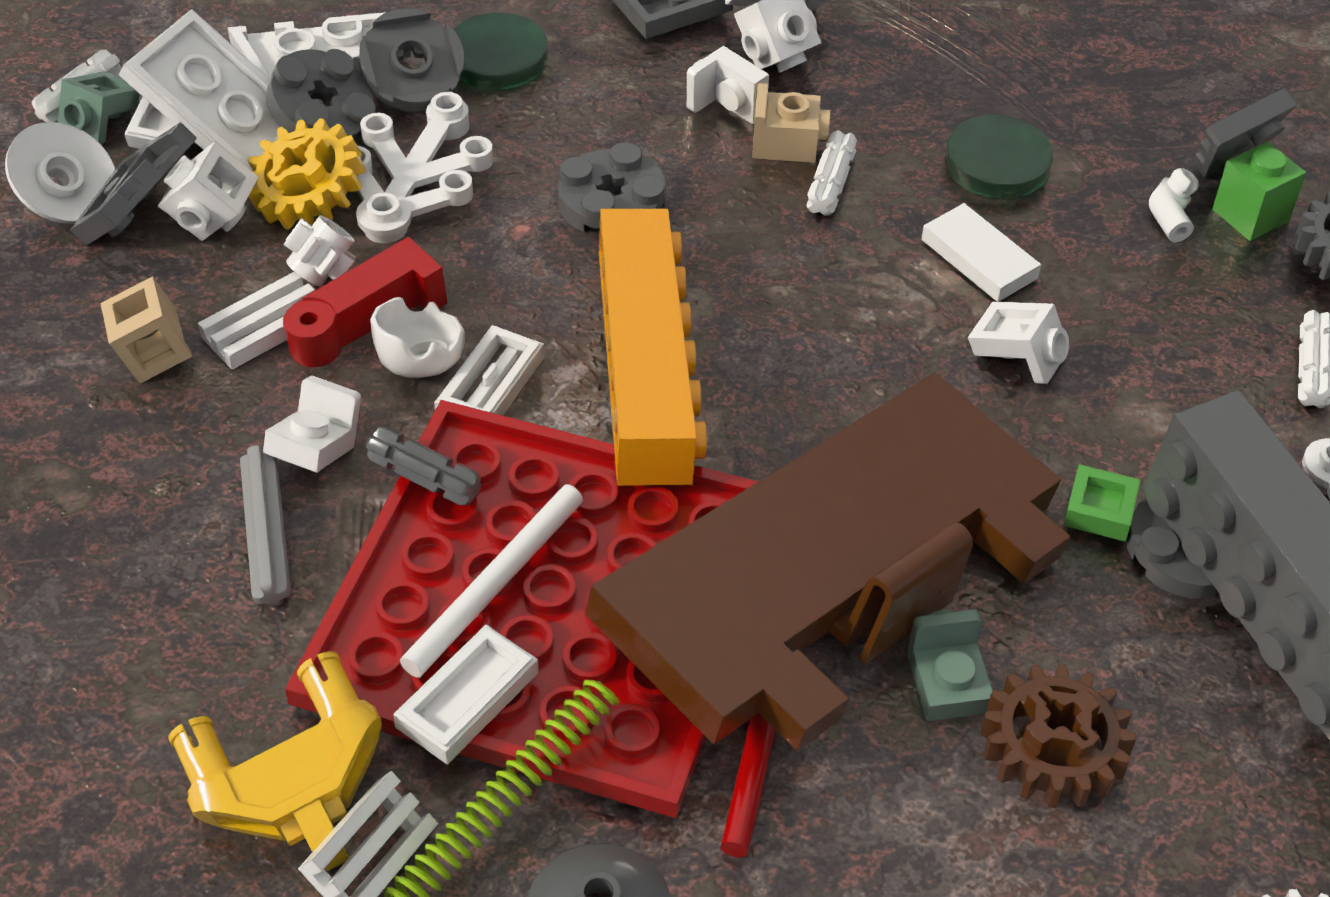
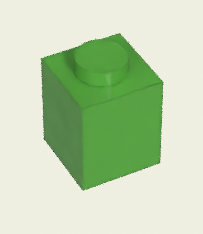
M1267 141L1227 160L1212 210L1251 241L1290 222L1307 172Z

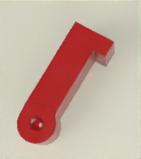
M408 236L306 295L301 301L291 306L283 317L284 331L293 360L306 367H321L331 363L338 357L342 347L371 332L370 319L375 308L393 298H403L405 305L409 309L417 305L425 309L429 302H434L438 308L448 304L442 266Z

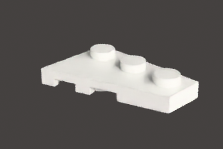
M386 12L331 17L323 22L322 27L297 29L294 27V22L289 21L274 23L275 31L247 34L246 26L228 27L230 44L270 79L281 57L306 49L324 52L330 49L345 51L352 57L355 68L359 71V49L363 36L365 37L366 33L373 28V22ZM405 51L403 59L411 57V51Z

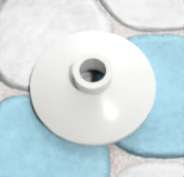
M57 122L39 123L21 131L9 146L5 159L8 182L19 200L39 216L65 224H75L115 171L110 156L96 139L74 126ZM50 177L59 179L63 186L52 181Z

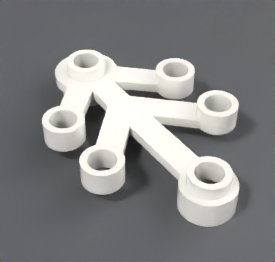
M442 92L431 99V103L426 109L427 126L407 157L404 156L394 140L393 121L390 116L384 113H372L361 120L360 125L364 144L374 149L392 178L391 183L384 192L372 175L373 167L370 151L358 146L362 153L360 158L366 167V172L357 176L362 185L361 190L357 191L363 202L357 207L356 218L358 226L370 240L377 243L398 241L407 233L412 217L446 206H462L472 200V177L467 172H480L492 166L493 148L489 139L482 136L468 137L461 142L460 153L432 161L444 140L461 138L469 130L468 106L458 94ZM439 181L440 188L410 196L415 188Z

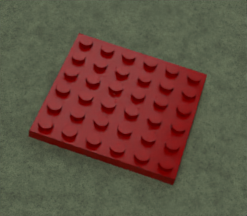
M440 400L418 443L453 459V467L457 463H461L479 472L481 475V490L474 497L470 505L461 506L444 498L445 490L442 489L441 493L437 494L400 475L285 688L288 704L318 713L303 682L297 676V670L306 660L311 658L321 680L325 682L328 680V677L317 655L328 651L336 652L359 700H366L369 704L375 706L381 718L380 732L413 741L395 728L393 714L485 625H488L537 658L539 673L472 739L459 755L506 768L507 760H516L517 750H526L525 742L527 740H536V730H545L546 720H555L556 710H565V700H574V691L584 690L583 682L585 680L601 681L619 699V705H612L603 697L598 689L589 685L593 695L598 697L609 708V715L601 714L589 699L580 695L583 704L599 717L600 725L592 724L579 709L570 705L573 713L590 728V735H584L575 727L571 720L561 716L564 724L581 739V745L573 744L561 730L551 725L556 736L570 747L571 755L563 754L551 740L541 735L547 747L560 757L561 765L552 763L541 750L532 746L538 758L550 767L552 775L546 776L532 761L522 756L524 762L540 779L677 819L706 736L585 615L591 585L758 481L694 465L693 485L617 486L614 444ZM568 484L575 487L581 493L583 503L420 678L410 675L402 667L400 658L564 485ZM512 766L514 771L523 773L522 771Z

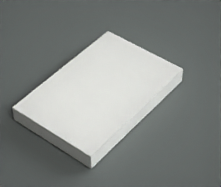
M192 9L128 60L119 73L122 79L172 123L176 125L181 122L197 137L194 142L203 150L216 141L251 171L253 169L247 162L248 158L251 156H262L264 153L259 143L262 140L273 143L279 139L277 129L280 127L272 118L265 97L267 86L271 79Z

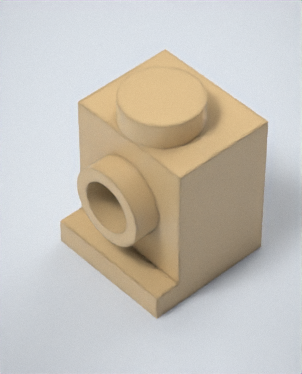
M758 83L752 158L815 163L817 142L828 141L830 110L820 109L821 96L803 95L796 92H768V84Z
M153 276L100 303L108 342L140 384L192 357L191 350L184 341L177 310Z

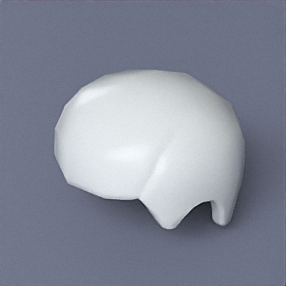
M393 298L376 307L370 319L373 343L380 362L394 374L408 378L439 375L454 366L461 357L465 345V331L457 317L440 311L434 302H429L424 310L416 312L410 310L405 305L403 298Z

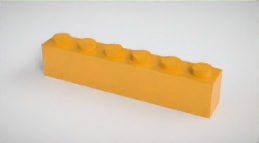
M600 209L599 266L617 486L693 485L695 459H705L706 424L705 421H694V417H700L701 413L700 380H689V376H695L696 370L695 341L684 340V338H690L691 309L689 302H680L685 301L686 270L685 266H680L682 252L680 231H671L668 209Z

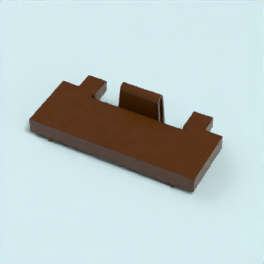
M934 372L591 585L585 615L713 744L719 742L759 713L796 751H799L841 719L849 700L801 651L828 632L847 647L871 630L859 657V661L866 665L897 641L900 642L910 635L913 620L916 617L942 610L953 601L972 550L973 542L983 551H987L1019 581L1025 584L1061 557L1071 537L1042 512L1048 508L1062 479Z

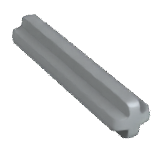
M253 445L248 447L247 454L240 458L252 599L257 604H269L271 607H277L282 605L283 599L291 593L278 460L276 457L263 453V449L259 445Z

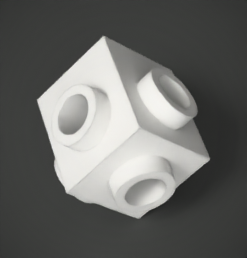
M762 0L734 13L742 33L741 40L744 51L753 60L754 65L760 69L776 64L780 73L807 61L803 51L821 44L817 33L816 19L812 11L807 8L804 0Z
M215 141L192 160L183 156L172 166L164 178V182L169 188L158 207L176 220L181 227L203 241L219 228L227 232L237 224L247 209L245 202L259 177Z

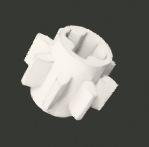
M319 215L313 225H310L301 218L284 243L287 248L293 251L286 260V263L299 276L321 287L328 277L334 280L348 272L354 265L356 257L348 252V249L355 240L342 227L322 215Z

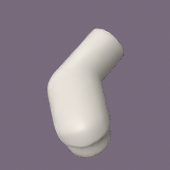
M1178 168L1173 171L1170 178H1163L1149 198L1151 213L1168 239L1175 243L1185 240L1194 229L1184 209L1191 201L1190 195L1197 191L1199 183L1195 175L1185 168Z

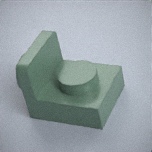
M107 71L63 79L61 83L58 123L74 126L92 136L102 145L106 141L108 119L119 118L122 112L137 109L140 93L124 79Z
M972 609L957 612L938 610L925 616L916 617L913 620L907 658L926 722L985 714L987 711L990 695L993 690L977 643L982 625L978 610Z

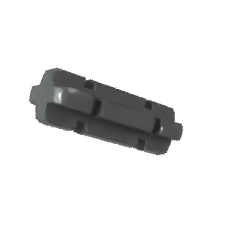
M379 427L374 435L369 437L366 444L369 460L387 469H391L395 465V473L437 494L441 493L442 489L445 490L443 497L458 505H470L474 497L481 490V475L479 472L461 463H457L453 467V459L412 439H407L404 443V435L388 427Z

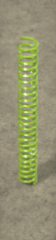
M585 680L583 682L584 690H575L574 700H565V710H556L555 720H546L545 730H536V740H527L525 742L526 750H517L516 760L506 761L507 771H497V781L486 782L487 792L477 791V802L466 803L467 813H456L457 824L446 823L447 834L436 833L435 840L437 845H425L427 856L415 855L417 867L405 865V876L407 878L395 876L394 884L396 889L385 887L384 897H411L403 885L419 897H431L413 874L425 881L435 891H441V885L430 874L423 862L439 873L445 880H451V874L444 868L433 852L444 858L456 870H462V864L453 856L443 841L454 847L466 859H472V853L461 843L453 830L464 836L476 848H482V842L474 836L463 819L480 830L485 837L492 838V832L481 822L473 809L486 816L496 827H502V821L493 814L483 798L498 807L505 816L512 817L511 809L499 799L493 788L506 795L516 806H522V800L510 790L502 777L514 783L526 796H532V790L520 780L512 766L522 771L536 786H542V780L529 769L522 756L532 761L546 776H551L552 770L538 758L532 746L541 750L555 765H561V759L547 747L541 735L551 740L563 754L571 755L570 747L556 736L551 725L561 730L573 744L581 745V739L564 724L561 716L571 720L575 727L584 735H590V728L573 713L570 705L579 709L592 724L600 725L599 717L583 704L580 695L589 699L592 705L603 715H609V708L598 697L593 695L589 685L598 689L603 697L612 705H619L618 697L604 686L601 681Z

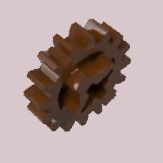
M1038 664L1031 665L1027 682L1011 673L1006 678L1003 691H992L980 733L981 736L987 738L983 755L985 760L988 761L1002 760L997 777L1001 783L1011 781L1016 777L1023 782L1020 797L1027 800L1036 790L1046 792L1048 806L1056 808L1061 794H1069L1078 808L1084 807L1091 789L1096 794L1105 798L1110 794L1114 780H1123L1131 760L1130 755L1136 741V733L1127 730L1132 716L1130 709H1113L1112 705L1117 691L1113 687L1103 689L1100 692L1091 688L1094 674L1088 671L1077 681L1069 678V671L1065 664L1058 665L1055 676H1046ZM1015 718L1020 722L1017 733L1021 736L1020 739L1017 738L1013 727ZM1099 738L1101 739L1102 751L1097 748Z

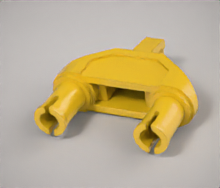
M328 651L317 655L328 677V680L325 682L321 680L311 658L306 660L297 670V676L303 682L321 718L319 724L237 766H231L215 733L211 718L200 716L188 720L199 742L198 747L195 746L191 736L187 735L182 724L171 731L168 736L170 744L175 748L191 783L187 801L193 816L205 823L223 829L282 841L287 840L289 846L306 839L312 852L335 828L333 824L345 817L347 814L346 809L350 807L375 752L381 731V718L375 706L369 704L366 700H359L336 652ZM344 846L324 868L326 872L349 859Z

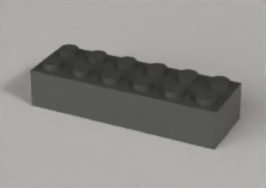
M1238 389L1174 414L1142 487V491L1151 510L1165 520L1180 540L1189 561L1201 568L1218 591L1225 609L1233 617L1239 619L1257 643L1260 654L1266 664L1278 671L1296 695L1305 716L1312 723L1318 725L1330 741V502Z

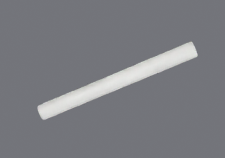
M568 484L564 485L400 658L402 667L410 675L420 678L583 503V497L575 487Z

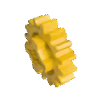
M321 118L314 124L313 128H308L303 119L298 120L295 131L290 133L281 126L277 129L279 139L273 143L262 140L259 144L264 151L263 155L251 156L247 160L253 169L252 172L259 177L248 196L256 210L262 213L268 223L272 224L279 220L284 229L290 230L296 220L301 218L310 225H313L314 217L318 215L332 220L333 214L331 209L336 205L343 208H348L351 205L346 197V193L348 191L355 192L361 190L362 185L357 176L366 172V167L360 158L362 153L352 135L347 136L340 124L330 129L325 119Z

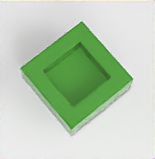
M1079 464L1063 526L1126 542L1141 479Z

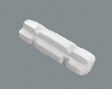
M106 49L98 51L87 60L88 66L85 62L80 64L52 84L51 88L53 91L47 88L33 98L32 106L35 109V115L45 122H58L62 80L103 71L119 76L122 69L119 64V58Z
M837 130L829 135L826 143L827 148L823 151L814 175L815 181L811 184L807 194L809 199L806 206L810 212H820L824 216H828L835 211L839 201L837 197L841 195L850 170L849 164L852 163L856 153L857 139L854 134H844Z
M1311 310L1304 314V322L1300 325V340L1302 344H1299L1298 378L1302 383L1298 384V399L1304 406L1315 405L1321 409L1330 404V313L1319 314L1317 311Z

